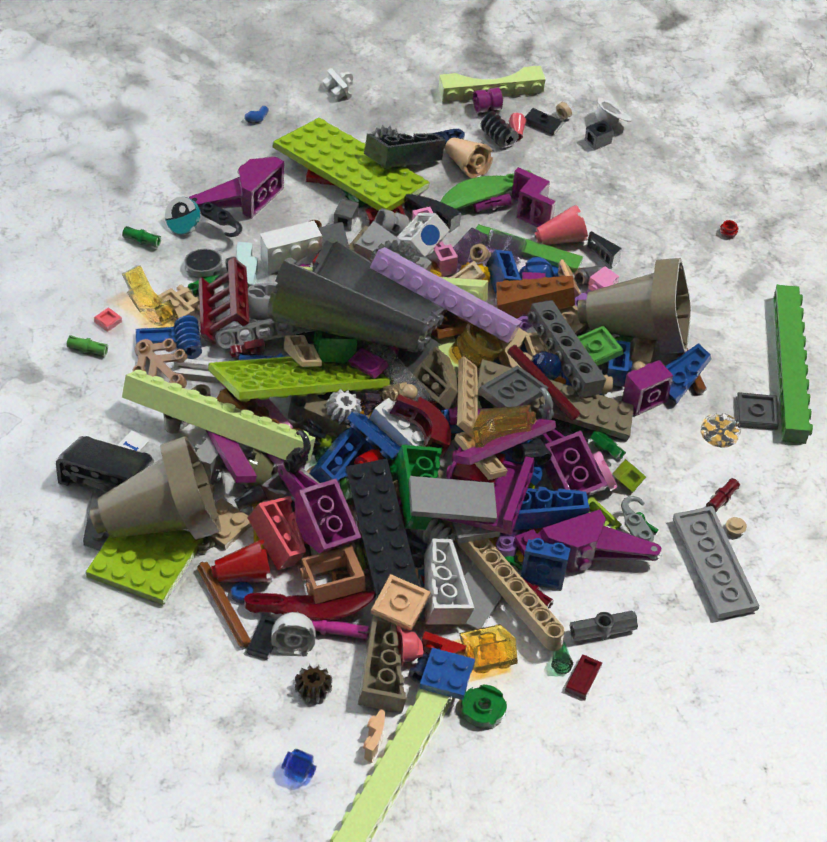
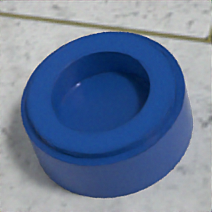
M238 582L231 589L232 599L239 604H244V597L247 594L253 593L252 586L247 582Z

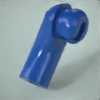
M262 106L259 111H249L245 114L244 118L247 122L260 123L264 120L269 109L266 106Z

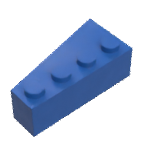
M539 487L538 489L528 488L513 530L545 528L589 513L587 493L585 491L566 489L550 491L547 487Z

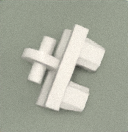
M332 68L327 70L329 76L322 80L325 88L330 90L336 86L331 92L337 100L344 96L347 99L351 98L352 94L348 91V86L353 84V75L350 72H341L338 76Z

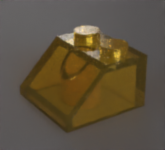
M501 624L459 633L461 643L467 646L466 657L475 659L473 670L476 673H487L491 669L496 668L506 669L511 665L518 664L516 639Z

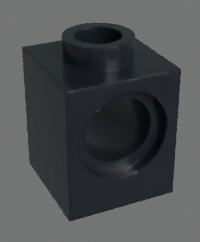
M602 120L586 127L584 140L594 150L612 144L614 130Z

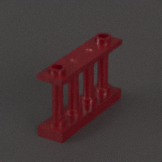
M235 257L228 260V273L212 283H208L202 277L199 279L200 334L203 339L208 340L213 345L217 344L215 340L216 332L233 321L238 322L243 327L250 323L247 267ZM229 281L228 287L215 294V289ZM230 295L229 301L215 309V303ZM230 309V315L216 323V317Z

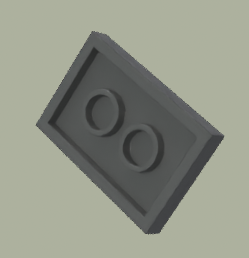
M517 365L480 386L478 394L509 416L543 396L539 389L543 387L547 390L548 387Z

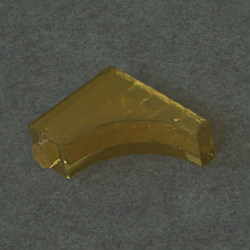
M531 405L481 409L473 426L475 448L484 447L488 442L505 435L531 431L533 424H536L535 411L531 412Z

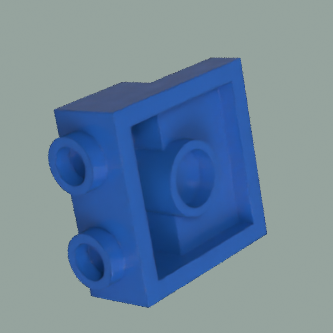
M540 538L528 539L521 577L531 584L562 590L570 548H567L562 543H555L554 545L544 543Z

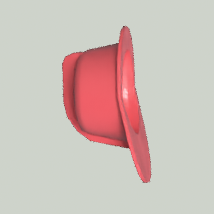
M396 625L399 644L398 652L402 668L403 663L414 661L423 656V644L415 632L403 630L400 626Z

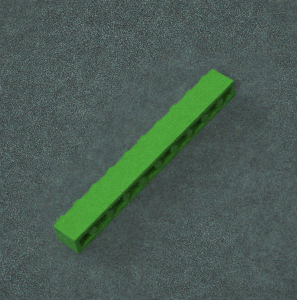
M777 284L773 296L782 442L806 444L808 436L812 435L813 425L809 423L812 410L808 409L810 394H807L809 379H806L808 365L805 364L807 350H804L806 336H803L805 330V322H802L804 308H801L803 295L800 294L799 286Z

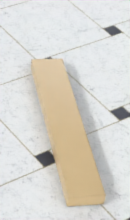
M463 356L458 361L457 425L473 438L478 433V367Z

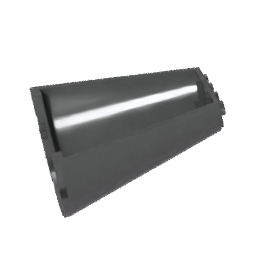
M332 237L325 241L312 267L313 272L296 265L297 260L291 257L283 261L275 280L277 282V292H271L268 303V317L275 322L413 352H421L424 347L428 346L431 340L430 335L437 326L440 327L445 317L442 315L445 309L371 269L372 262Z

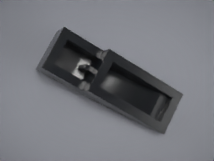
M413 194L405 195L404 209L411 214L413 210L430 207L433 213H436L450 229L449 233L460 226L461 212L455 208L428 197Z

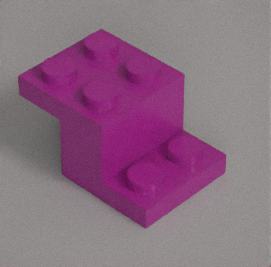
M519 167L514 171L511 195L512 199L518 201L516 218L539 227L554 217L556 201L548 198L550 181Z

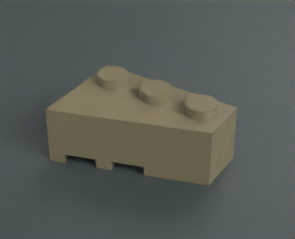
M435 346L411 374L410 378L449 411V408L458 407V377L450 358Z

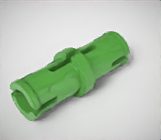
M69 335L67 339V348L78 349L86 354L94 353L104 357L108 352V344L92 341L91 338L84 339Z

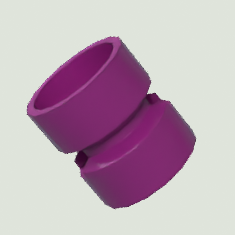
M499 87L488 89L487 92L485 90L473 92V105L477 114L487 112L489 109L491 111L502 110L503 98Z

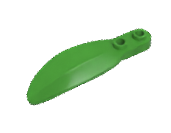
M514 173L505 176H482L465 180L451 188L440 202L458 210L470 204L505 194L508 191H512Z

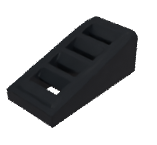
M592 231L589 232L587 247L609 267L613 268L620 261L622 248Z

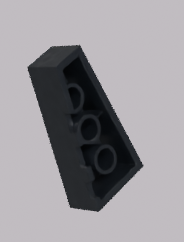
M388 133L381 134V137L367 134L364 154L380 164L384 169H391L396 166L405 167L411 164L420 165V163L425 162L434 163V161L442 160L446 140L435 133H414L413 136L398 133V137L389 136Z

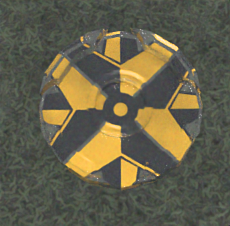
M712 413L706 416L702 421L700 430L702 438L707 443L720 448L736 444L741 434L739 422L734 417L724 413L722 415Z

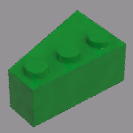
M314 330L313 344L322 362L346 364L356 353L357 339Z

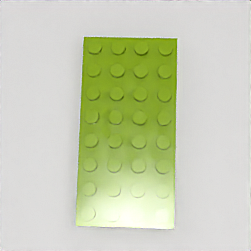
M317 118L273 141L272 147L378 211L380 209L391 211L405 203L406 194L418 195L427 190L430 185L429 181L406 167L382 168L380 164L364 154L365 143L360 142L321 118Z
M292 357L211 362L208 364V371L240 401H250V399L254 398L267 400L270 397L287 398L289 395L307 396L313 393L325 395L326 392L337 393L340 389L343 392L347 390L361 392L363 389L381 390L384 386L390 385V379L383 373L374 379L352 367L349 362L346 364L322 362L321 366L301 367Z

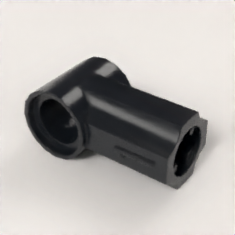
M535 438L526 444H518L512 448V458L515 462H524L525 457L534 458L537 466L548 462L552 457V453L540 438Z

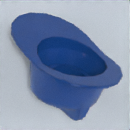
M541 257L529 259L526 261L525 266L519 270L521 280L523 272L545 273L547 278L559 277L558 267L551 265Z

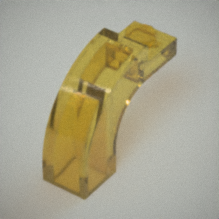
M137 265L122 273L129 289L127 293L131 301L149 322L157 326H163L178 317L171 300L162 299L154 292L141 265Z

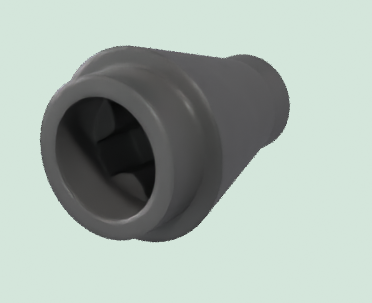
M599 265L579 268L574 274L575 281L579 285L586 286L589 284L590 277L602 268Z

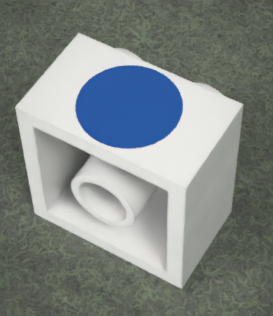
M419 213L397 238L404 241L407 245L410 244L411 248L425 257L434 251L437 243L442 242L446 238V234L450 229L436 213Z

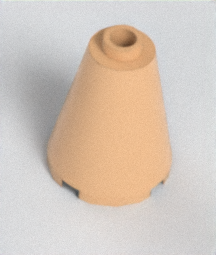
M451 138L445 145V152L468 177L476 178L479 175H485L490 169L493 157H491L492 149L488 145L459 138Z

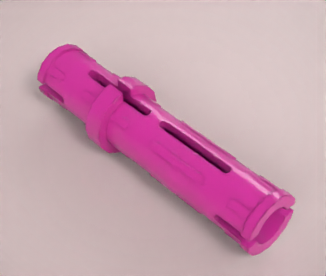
M311 620L315 631L321 632L322 635L330 633L364 640L368 638V633L363 632H368L369 626L331 620Z

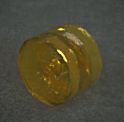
M469 323L462 331L461 336H458L454 341L451 349L458 361L463 356L478 367L479 372L482 359L493 362L502 352L503 345L498 337Z

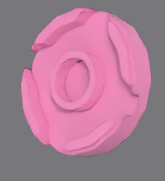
M599 451L594 453L593 456L610 491L617 489L618 486L603 455Z

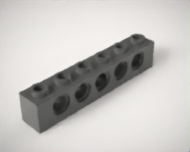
M553 301L532 303L528 313V321L532 324L538 336L554 357L555 362L558 363L564 375L572 384L573 389L576 390L580 398L601 394L606 378Z

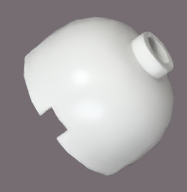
M284 614L273 625L271 643L277 647V651L281 654L300 656L303 651L308 650L309 652L315 646V627L312 621L304 614Z

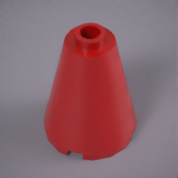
M264 540L256 541L215 560V565L211 566L213 578H218L219 582H272V578H267L266 575L270 573L266 549H261L260 546L264 544Z

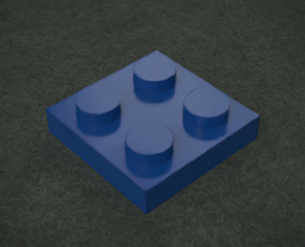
M432 648L419 689L463 700L475 665V659Z

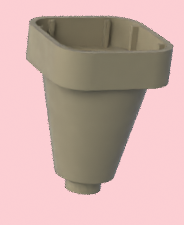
M681 258L657 259L654 273L590 291L587 294V300L578 301L579 322L588 323L590 330L604 325L610 334L658 341L661 354L687 352L691 302Z
M186 436L161 444L162 459L98 497V507L90 509V517L98 534L107 531L111 538L189 530L194 539L198 540L221 532V525L205 468Z

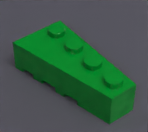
M402 445L394 459L406 529L426 530L433 518L411 516L410 476L437 478L442 448Z

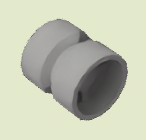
M380 209L376 215L375 222L397 237L409 224V219L404 214Z

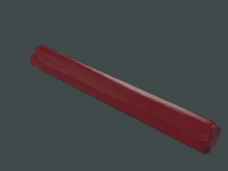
M517 345L509 348L507 353L523 370L546 385L552 401L571 421L576 420L581 414L580 411Z

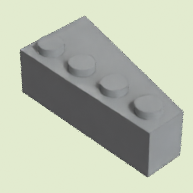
M373 221L356 242L355 252L373 262L370 260V257L375 255L373 251L379 249L378 246L381 243L385 245L386 241L389 240L392 243L393 240L397 239L399 245L402 240ZM416 251L414 257H420V260L416 263L421 264L422 268L430 272L432 262Z

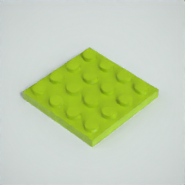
M186 530L111 538L109 536L86 570V577L164 605L197 553L198 545L203 543V538L195 540L192 534Z

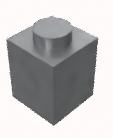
M341 199L334 212V224L343 222L344 229L351 231L358 218L359 203Z

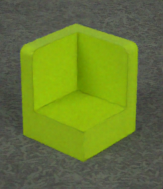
M624 459L612 473L632 492L646 478L627 459Z

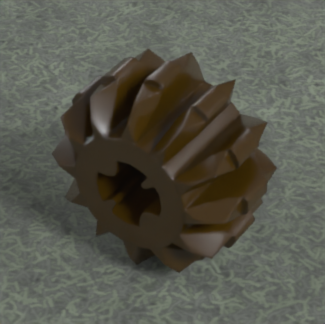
M309 664L308 670L301 668L300 674L295 676V691L299 693L300 699L306 698L308 703L311 699H315L318 704L320 698L326 700L328 693L332 691V677L328 675L327 669L321 670L319 665L316 668H312Z

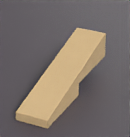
M285 335L284 350L301 367L321 366L322 361L314 345L308 344L304 335Z

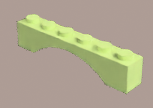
M541 66L523 67L520 71L510 76L498 79H475L457 73L439 75L438 89L442 102L473 99V92L477 90H485L487 92L488 89L499 87L502 96L544 93L545 76Z

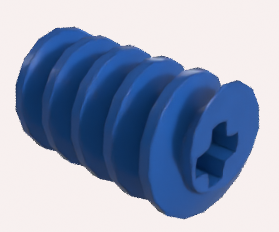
M190 315L180 317L174 323L177 350H184L187 354V359H196L202 354L198 320Z

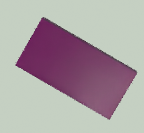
M361 348L348 360L352 367L374 379L389 366L386 360L364 348Z

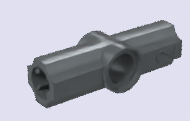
M631 610L615 614L600 612L595 618L570 622L569 627L572 640L574 641L591 638L607 640L612 634L637 630L638 623L635 612Z

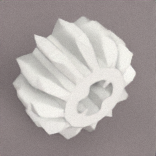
M340 389L337 393L333 392L326 403L328 408L327 414L332 415V420L337 419L339 424L344 421L348 425L351 421L347 417L351 412H361V400L355 399L356 394H349V390L344 393Z

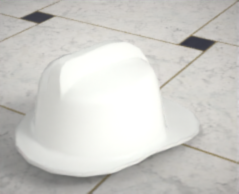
M603 98L597 99L599 105L596 110V118L599 121L604 120L608 125L614 126L620 119L628 122L632 120L610 101Z

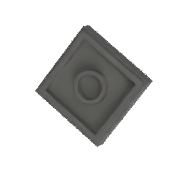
M737 393L738 427L778 430L776 395Z

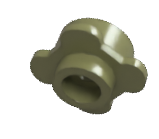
M210 536L204 537V544L198 545L199 554H206L210 547L215 546V541Z

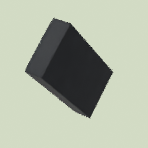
M262 615L247 649V654L266 660L269 659L274 648L271 643L272 628L277 619Z

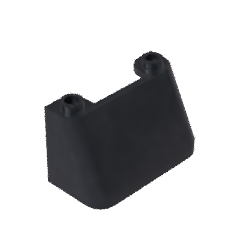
M80 436L59 455L55 464L59 484L68 486L71 479L77 482L79 477L116 487L155 462L148 453L93 439L89 436Z

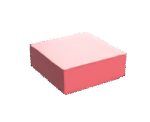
M108 307L94 317V322L108 332L122 322V317Z

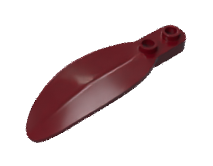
M375 591L360 592L315 604L313 597L308 595L286 597L282 594L250 593L244 597V607L251 613L269 612L283 615L287 613H300L307 616L310 620H334L360 611L374 599L376 594Z

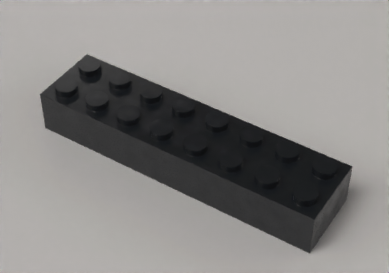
M382 459L345 466L346 482L358 531L361 535L360 540L371 586L376 594L374 597L375 602L390 574L419 586L388 460ZM425 606L416 622L425 620Z

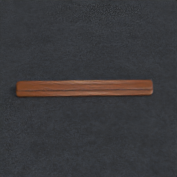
M200 562L197 570L239 647L247 648L251 639L218 579L213 578L209 563Z

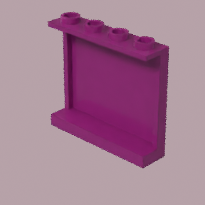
M460 446L458 451L454 450L452 456L453 464L448 466L446 472L447 479L453 480V473L457 466V463L454 461V455L463 451ZM525 457L523 464L509 461L504 462L503 465L508 471L506 476L498 477L494 487L497 512L496 522L438 519L511 535L534 472V458Z

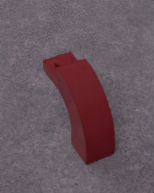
M398 394L391 406L390 414L415 424L424 435V447L442 448L440 455L442 459L451 442V429L445 416L433 404L421 397L414 401Z

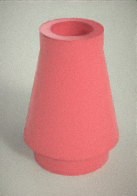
M513 113L509 118L510 127L518 132L517 140L523 138L526 118L521 113Z

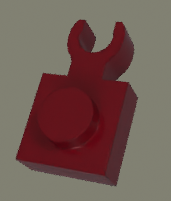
M262 338L246 341L243 345L230 346L231 358L239 357V355H261L264 353L265 343Z

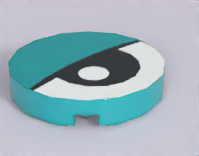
M176 197L170 201L166 208L165 221L173 232L189 234L195 230L197 222L200 221V209L192 199Z

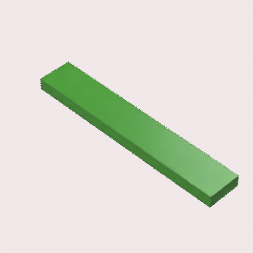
M480 224L477 225L471 241L500 250L512 251L513 254L529 259L541 257L556 267H559V262L563 259L574 273L583 262V256Z

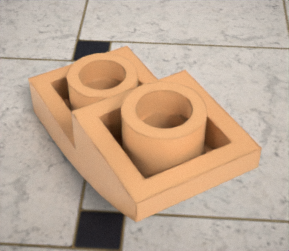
M380 709L376 716L373 715L367 724L369 733L363 745V749H365L364 759L371 763L376 758L383 740L385 711Z

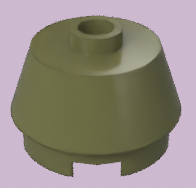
M253 449L251 452L254 455L253 458L248 457L247 459L257 478L254 483H239L245 486L246 489H250L253 485L255 487L261 485L262 487L275 474L272 471L275 463L263 451L260 452Z

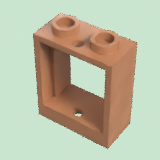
M352 545L302 558L303 567L299 569L303 581H307L306 590L308 596L313 597L315 604L366 590L365 575ZM344 566L347 567L351 576L318 586L313 578L314 574Z

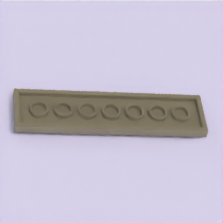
M482 359L478 372V391L480 386L512 368ZM550 380L581 413L576 420L571 421L553 402L554 416L552 418L621 439H629L634 408L632 404L599 394L580 398L572 386ZM544 396L539 397L524 407L537 413L539 406L545 404Z

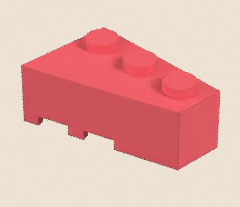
M291 496L259 503L247 517L259 539L264 540L263 546L277 570L295 566L306 553L302 535L295 526L294 519L296 515L291 508Z

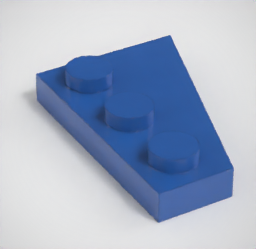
M699 343L665 366L673 375L669 397L676 404L712 359L711 354Z

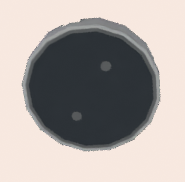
M212 249L194 250L186 255L184 259L185 270L197 277L214 275L213 272H219L223 266L222 256Z

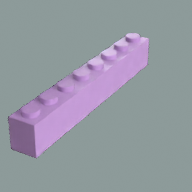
M385 247L377 251L370 266L371 269L507 343L514 339L522 321Z

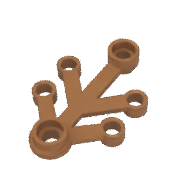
M167 338L163 343L154 344L150 340L144 339L135 346L134 351L139 357L137 365L133 367L132 372L135 370L146 372L145 364L148 358L150 360L148 375L156 376L159 369L169 379V383H177L182 388H185L187 381L183 375L174 373L165 362L182 363L187 359V354L184 350L178 349L174 354L156 355L155 351L166 350L167 352H172L175 350L176 344L173 339Z

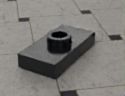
M532 108L525 116L527 124L552 135H555L563 126L562 120L535 108Z

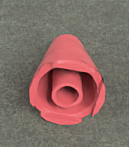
M574 205L537 227V232L534 233L536 241L544 245L587 241L588 233L584 219L578 216V213L581 212L579 207Z

